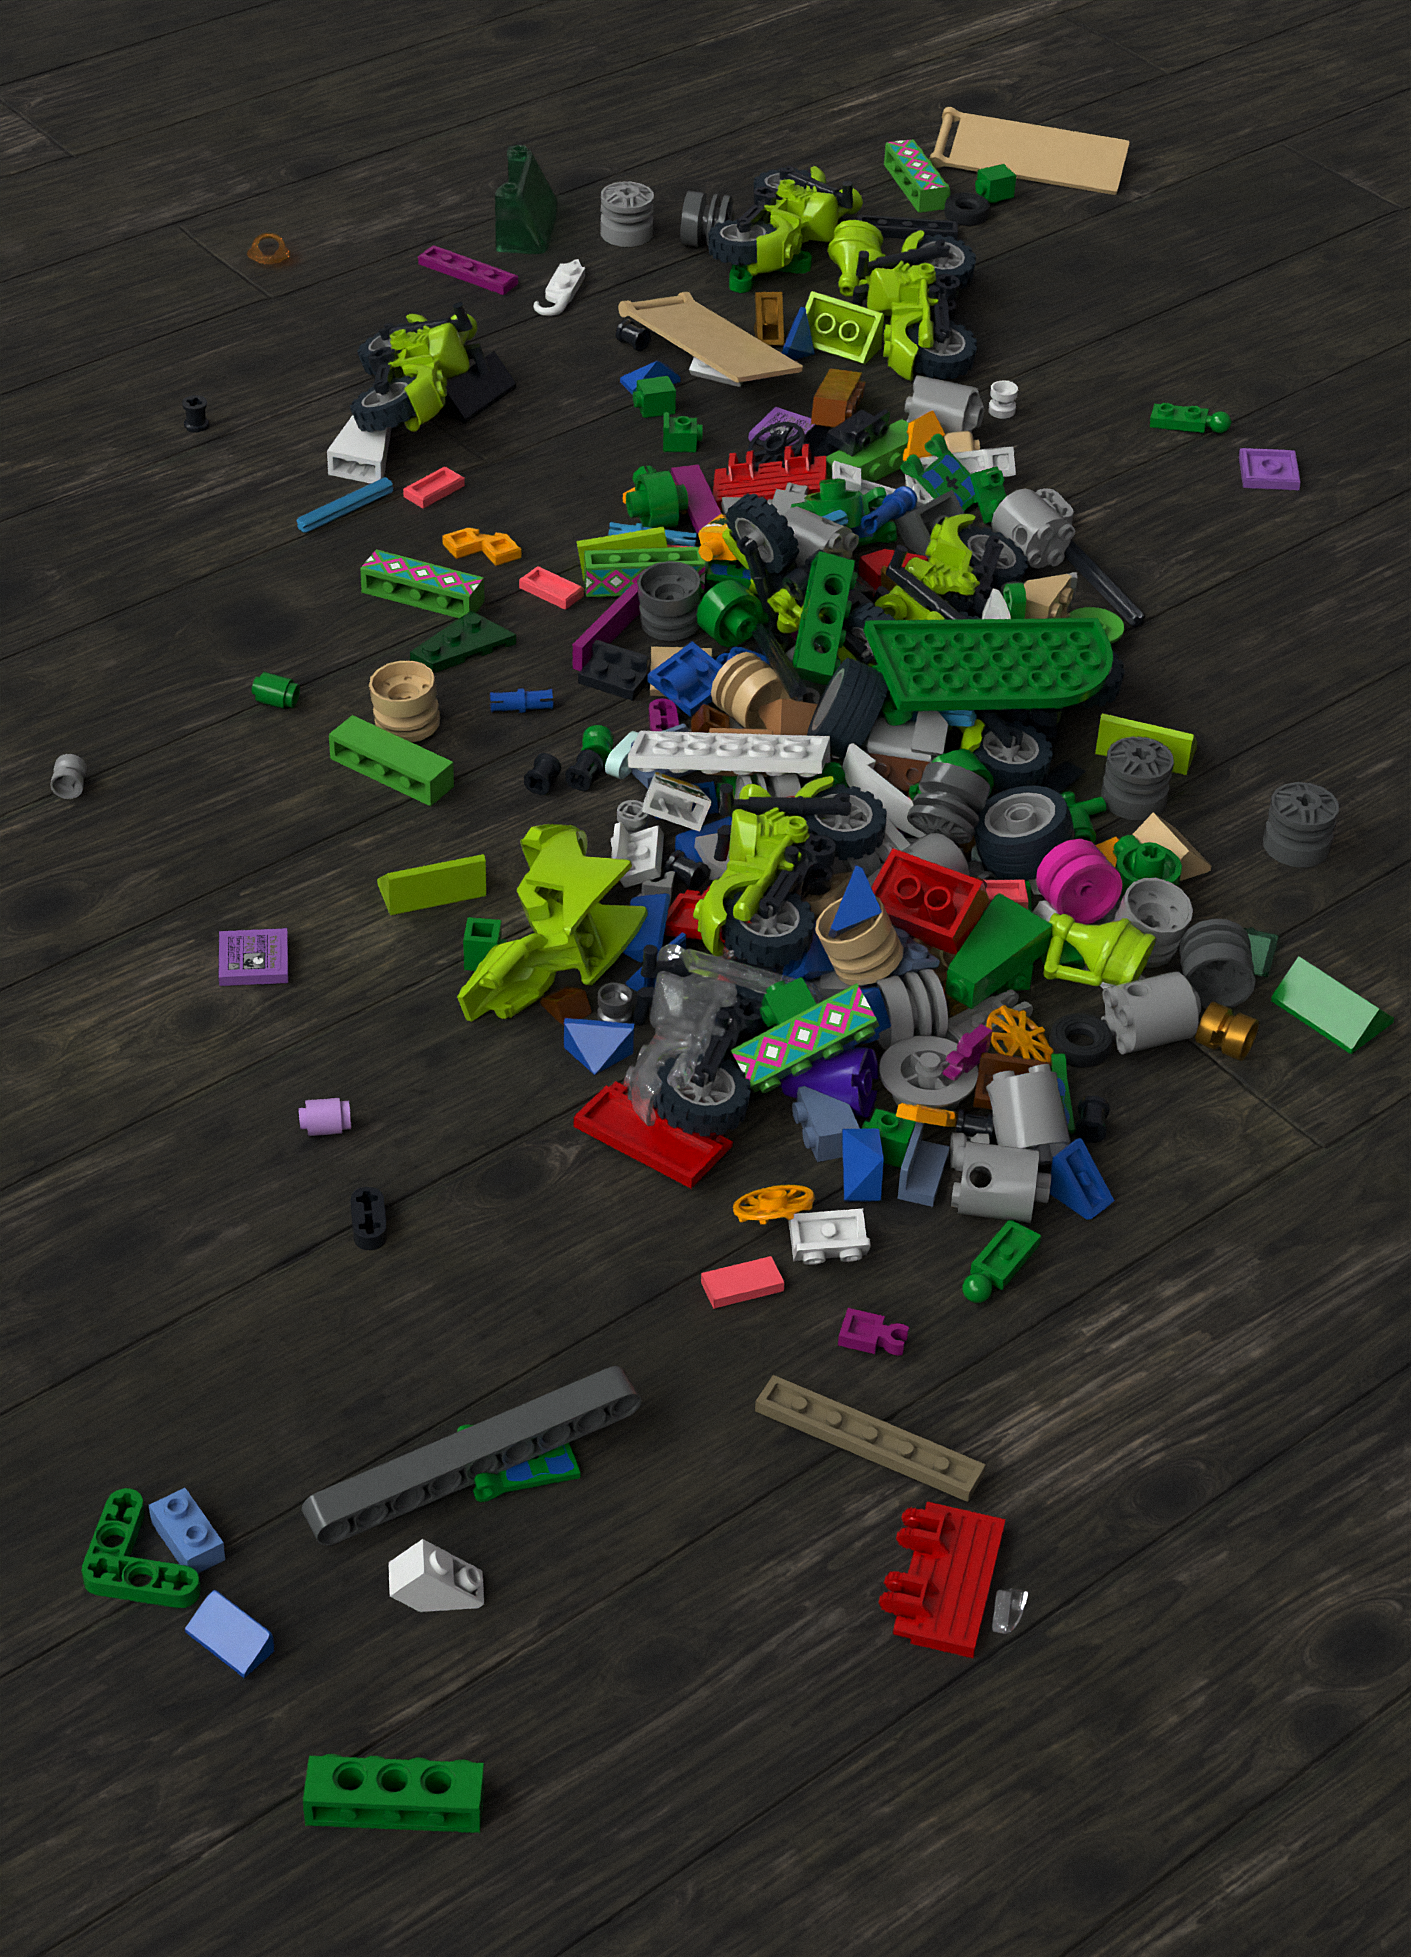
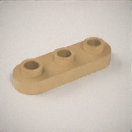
M853 872L834 874L829 892L823 895L808 894L804 898L803 902L807 901L810 904L811 912H814L815 919H818L822 911L830 904L843 898Z

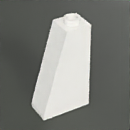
M352 415L327 450L328 475L366 483H373L384 478L391 427H387L383 431L375 430L374 432H368L366 430L363 432L358 428Z

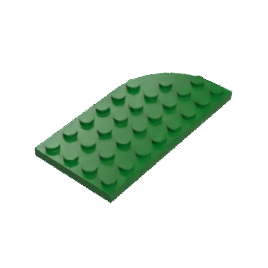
M1098 618L866 620L863 629L898 711L1061 709L1065 706L1083 702L1101 690L1106 683L1113 662V651L1110 641Z

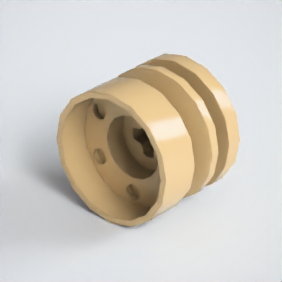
M750 652L740 653L729 659L718 671L711 689L712 702L730 717H733L745 729H767L758 713L760 706L781 698L794 699V697L790 698L774 670L756 654Z
M396 661L388 663L375 671L369 682L371 701L374 706L375 726L412 743L432 735L440 724L439 704L436 699V682L432 670L423 663Z
M876 897L882 913L836 938L829 937L828 933L842 898L824 909L816 921L815 931L839 980L848 985L858 983L859 986L875 983L894 971L903 958L904 948L878 897Z

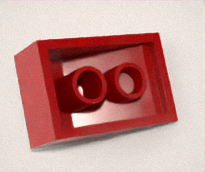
M892 848L871 886L874 895L880 898L891 920V924L906 931L927 945L953 955L958 953L978 923L989 902L983 881Z

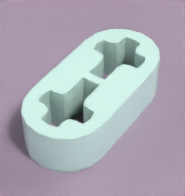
M631 731L610 752L605 764V772L608 775L624 779L631 772V768H628V754L631 750V743L636 740L638 732Z

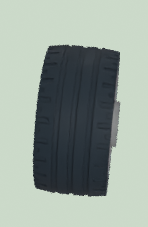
M846 658L824 690L810 722L807 736H830V754L841 759H845L850 744L854 743L860 748L870 733L887 694L888 686L882 673L857 660Z
M1035 785L1010 788L987 799L984 809L976 813L979 817V823L974 828V838L979 857L987 871L995 874L997 878L1004 880L1026 881L1036 878L1037 869L1043 858L1054 847L1065 841L1075 840V831L1068 805L1064 797L1051 788Z

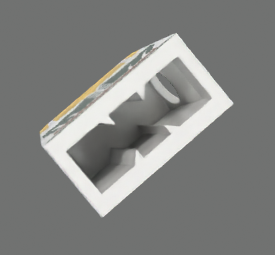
M655 772L643 802L642 812L700 832L711 805V800L698 786ZM694 802L696 803L694 810L692 811V805Z

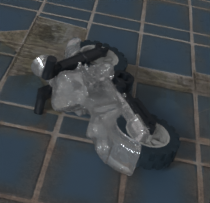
M674 944L662 947L658 955L656 946L646 945L644 947L641 976L656 978L655 987H642L638 990L632 1022L637 1025L645 1024L649 1007L651 1006L650 1023L656 1028V1033L648 1046H642L636 1066L629 1067L624 1079V1086L629 1087L628 1100H631L634 1111L647 1126L655 1124L656 1113L653 1110V1106L658 1108L657 1114L662 1120H668V1125L675 1129L677 1127L682 1128L684 1133L691 1135L693 1132L700 1133V1136H710V1133L722 1135L726 1133L727 1129L734 1130L737 1128L739 1121L743 1122L751 1093L750 1081L745 1079V1072L741 1071L740 1068L734 1067L735 1063L733 1061L735 1058L731 1050L760 1035L758 1032L762 1029L763 1023L765 1024L760 1013V1008L763 1007L761 1003L764 994L767 993L766 989L781 981L784 965L780 966L777 963L773 964V967L764 966V963L750 964L747 962L748 959L737 958L734 956V951H729L726 947H724L723 955L716 959L692 958L688 951ZM811 979L805 981L809 991L812 986Z

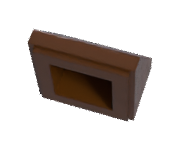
M703 704L691 719V732L709 733V728L730 729L729 716L706 704Z
M566 986L540 1000L541 1006L562 1025H564L565 1018L582 1019L590 1015L592 1011L585 990Z

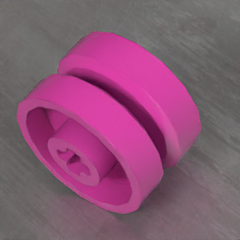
M1083 839L1065 841L1054 847L1043 858L1036 875V884L1039 892L1051 904L1055 912L1059 915L1067 914L1073 917L1075 922L1085 925L1103 918L1114 908L1121 896L1123 885L1120 873L1106 859L1105 855L1091 841Z

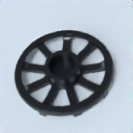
M778 422L761 430L752 439L747 450L752 451L754 444L764 447V450L754 452L755 458L765 456L760 462L756 463L755 471H758L759 464L767 463L771 458L772 462H778L780 456L784 458L785 446H792L795 457L799 456L802 452L803 444L806 443V434L799 425L793 422ZM786 426L782 435L775 433L774 428ZM793 427L798 430L795 435L786 439ZM766 432H770L771 436L765 441L759 439ZM800 438L799 444L789 445Z

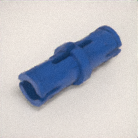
M524 688L517 689V692H490L491 701H503L502 703H490L491 712L519 710V713H525L527 709H553L552 700L540 701V699L553 698L552 689L524 691Z

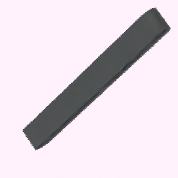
M619 1366L609 1367L316 1492L305 1500L302 1505V1512L318 1543L321 1545H333L475 1483L474 1479L477 1474H497L622 1420L638 1410L642 1399L623 1368Z

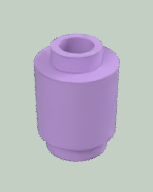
M340 1098L305 1100L306 1108H299L300 1130L307 1129L308 1136L342 1134V1130L351 1129L349 1101H340Z

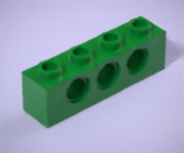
M819 551L811 563L792 665L802 680L826 685L840 666V659L836 657L838 647L842 648L846 636V630L842 629L843 620L849 616L852 602L848 600L849 590L854 589L857 579V572H853L855 560ZM825 586L833 587L837 595L829 594ZM819 614L827 615L831 620V624L823 623ZM813 643L823 645L826 653L816 651Z
M326 1754L324 1756L309 1755L303 1795L305 1825L480 1833L484 1798V1763H473L463 1759L448 1762L429 1761L425 1758L402 1760L386 1759L381 1756L356 1758L342 1757L337 1754ZM349 1787H357V1789L354 1790H345ZM392 1789H401V1790L398 1791V1792H390V1791H389V1790H392ZM435 1791H445L444 1793H441V1794H434V1793H432V1792H435Z

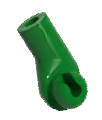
M1073 792L1060 793L1064 797L1068 808L1081 807L1088 812L1089 816L1106 811V803L1101 796L1080 802L1075 801L1076 796Z

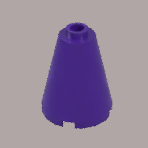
M865 1047L844 1050L831 1059L825 1060L824 1057L815 1060L811 1063L813 1067L799 1076L794 1077L791 1073L780 1079L781 1084L778 1087L782 1088L785 1096L797 1099L798 1087L806 1086L849 1104L854 1116L857 1118L869 1117L874 1109L877 1091L871 1090L872 1079H878L877 1058L873 1049Z

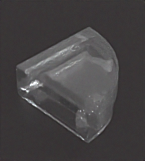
M1019 1589L997 1591L992 1624L993 1632L1008 1634L1017 1626L1025 1608L1028 1591Z

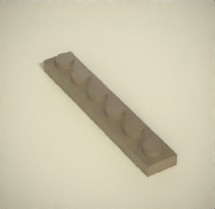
M775 1375L771 1377L755 1402V1411L967 1502L985 1473L986 1464Z

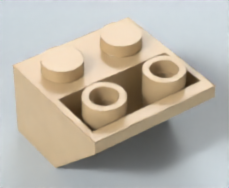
M1063 574L1027 580L1024 584L1027 599L1025 619L1070 617L1067 608L1074 593V589L1070 588L1072 575Z

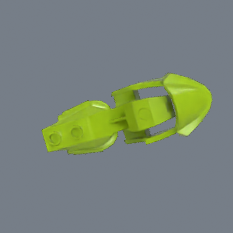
M543 824L531 827L526 836L520 839L530 871L524 876L518 886L517 893L534 933L518 940L495 945L484 960L479 963L476 971L466 985L461 988L457 996L466 1020L472 1022L489 1010H494L501 1019L512 1018L544 996V993L552 985L557 971L577 968L580 971L583 984L592 986L619 958L637 935L647 917L648 912L644 906L602 905L599 903L609 890L632 867L631 861L626 859L586 857L587 835L583 830L578 829L574 825Z

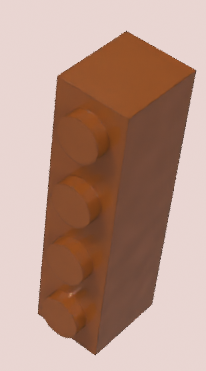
M829 369L814 395L811 424L836 427L851 417L853 413H856L857 405L859 406L861 398H864L866 382L861 381V372Z

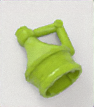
M860 220L841 222L836 226L834 238L828 245L827 250L830 258L838 265L842 272L839 278L840 293L844 296H853L855 286L868 283L867 280H859V277L856 276V258L859 252L866 249H875L881 252L883 243L881 231L868 222Z
M1053 913L1049 920V923L1052 924V938L1043 974L1047 979L1058 978L1091 986H1099L1102 982L1120 985L1136 981L1140 978L1152 954L1157 938L1153 934L1142 933L1127 918L1101 925H1085L1075 922V919L1067 914L1059 915ZM1064 941L1069 942L1083 957L1089 971L1059 965Z

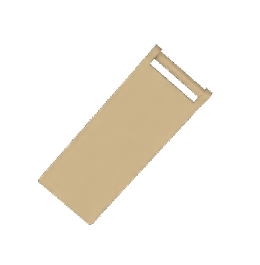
M946 107L943 111V122L934 152L929 158L934 168L947 166L978 172V169L1005 164L1016 174L1018 179L1116 195L1118 192L1129 148L1128 140L962 113L953 107ZM960 121L950 157H945L943 153L952 123Z
M681 292L678 296L639 302L627 300L619 303L618 310L622 317H632L734 382L739 383L802 372L803 366L697 303L689 292Z

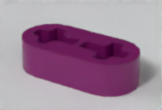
M661 698L649 704L648 720L650 731H663L679 725L677 706L673 701Z

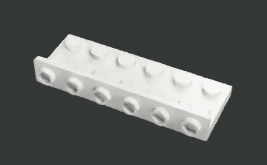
M640 731L628 754V768H638L642 772L669 769L674 773L701 770L706 774L733 771L738 775L766 772L770 776L798 773L799 776L812 777L822 774L825 763L830 762V736Z

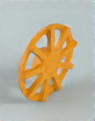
M1002 1005L989 1014L986 1027L992 1030V1023L1007 1032H992L991 1044L999 1054L1011 1057L1016 1055L1022 1056L1024 1059H1031L1030 1053L1036 1060L1050 1063L1051 1054L1054 1050L1049 1046L1043 1034L1045 1029L1038 1027L1026 1016V1011L1021 1010L1019 1012L1007 1008L1006 1005ZM998 1015H1003L1006 1018L1008 1024L1004 1022L1002 1019H1000ZM1013 1017L1019 1019L1018 1025L1016 1024ZM1027 1025L1032 1031H1026L1025 1026ZM1037 1036L1040 1042L1035 1041L1032 1038ZM997 1040H1003L1005 1047L1008 1049L1007 1053L1002 1050ZM1036 1049L1043 1051V1053H1044V1058L1040 1055V1053H1039Z
M800 1185L766 1187L740 1197L733 1205V1213L739 1218L740 1222L759 1220L760 1224H766L769 1219L781 1217L790 1220L794 1219L793 1214L797 1212L811 1210L815 1196L811 1189ZM801 1192L806 1193L805 1195H803V1196H801V1197L795 1198L796 1196H798L799 1194H801ZM745 1202V1204L754 1206H741V1204Z

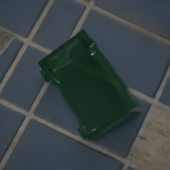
M524 145L508 146V182L498 187L495 194L496 252L542 254L549 248L557 214V198L532 151Z

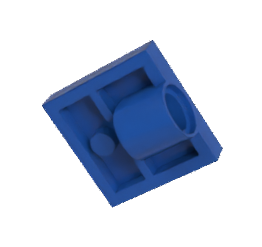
M692 641L648 673V682L691 717L703 704L707 705L712 701V684L722 665Z

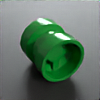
M594 725L588 727L583 733L581 751L592 750L596 752L603 760V768H605L607 758L613 750L614 735L612 731L605 726Z

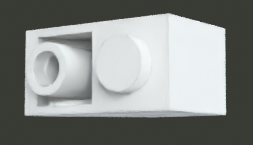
M424 1539L389 1562L390 1597L419 1612L474 1609L484 1605L482 1570Z

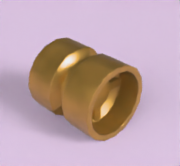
M1212 1002L1201 1018L1195 1040L1197 1043L1213 1050L1221 1047L1223 1054L1242 1061L1254 1043L1259 1028V1021L1242 1013L1234 1016L1232 1009Z

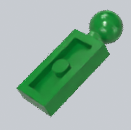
M1170 403L1154 404L1150 417V427L1204 433L1207 426L1216 433H1224L1231 426V418L1226 412L1218 411L1209 416V409L1198 406H1174Z
M1009 1219L971 1263V1275L964 1280L962 1285L965 1298L973 1303H982L990 1297L992 1285L1003 1290L1040 1246L1041 1235Z

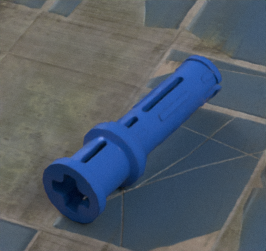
M901 486L894 493L887 495L881 506L861 519V528L864 530L869 526L870 528L865 532L874 533L889 520L898 519L905 515L906 512L911 511L917 504V495L914 490L908 486Z

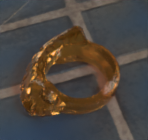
M274 233L260 234L254 239L252 247L247 251V256L250 259L262 264L279 263L287 259L291 254L290 250L286 248L284 240ZM272 238L279 243V248L274 255L262 254L258 248L261 240Z

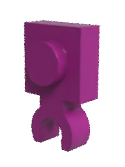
M980 1024L971 1033H965L957 1044V1051L954 1050L947 1055L945 1061L950 1063V1065L943 1071V1075L955 1081L963 1072L968 1073L978 1065L981 1053H988L993 1030Z
M848 1308L839 1333L838 1346L875 1354L877 1346L884 1347L892 1355L900 1356L903 1355L904 1342L895 1339L907 1341L909 1327L899 1323L887 1326L884 1325L885 1316Z

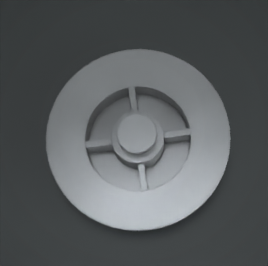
M914 1036L913 1038L896 1042L885 1051L880 1061L879 1073L884 1086L892 1094L897 1105L905 1103L953 1111L960 1101L965 1099L974 1090L978 1077L977 1065L968 1073L963 1072L957 1080L953 1081L943 1075V1071L950 1065L945 1059L950 1052L957 1051V1043L935 1036Z

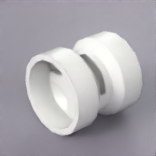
M1001 380L991 385L990 396L992 399L989 402L988 410L992 416L1001 419L1014 416L1016 412L1014 400L1018 394L1016 384Z

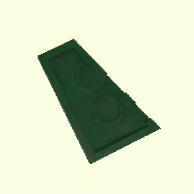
M470 611L410 651V661L423 663L433 673L464 663L467 656L480 653L482 656L493 653L492 648L504 644L506 647L515 645L516 634Z

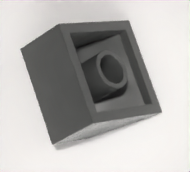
M953 490L893 522L906 547L929 559L925 552L935 524L941 525L945 517L949 518L965 513Z

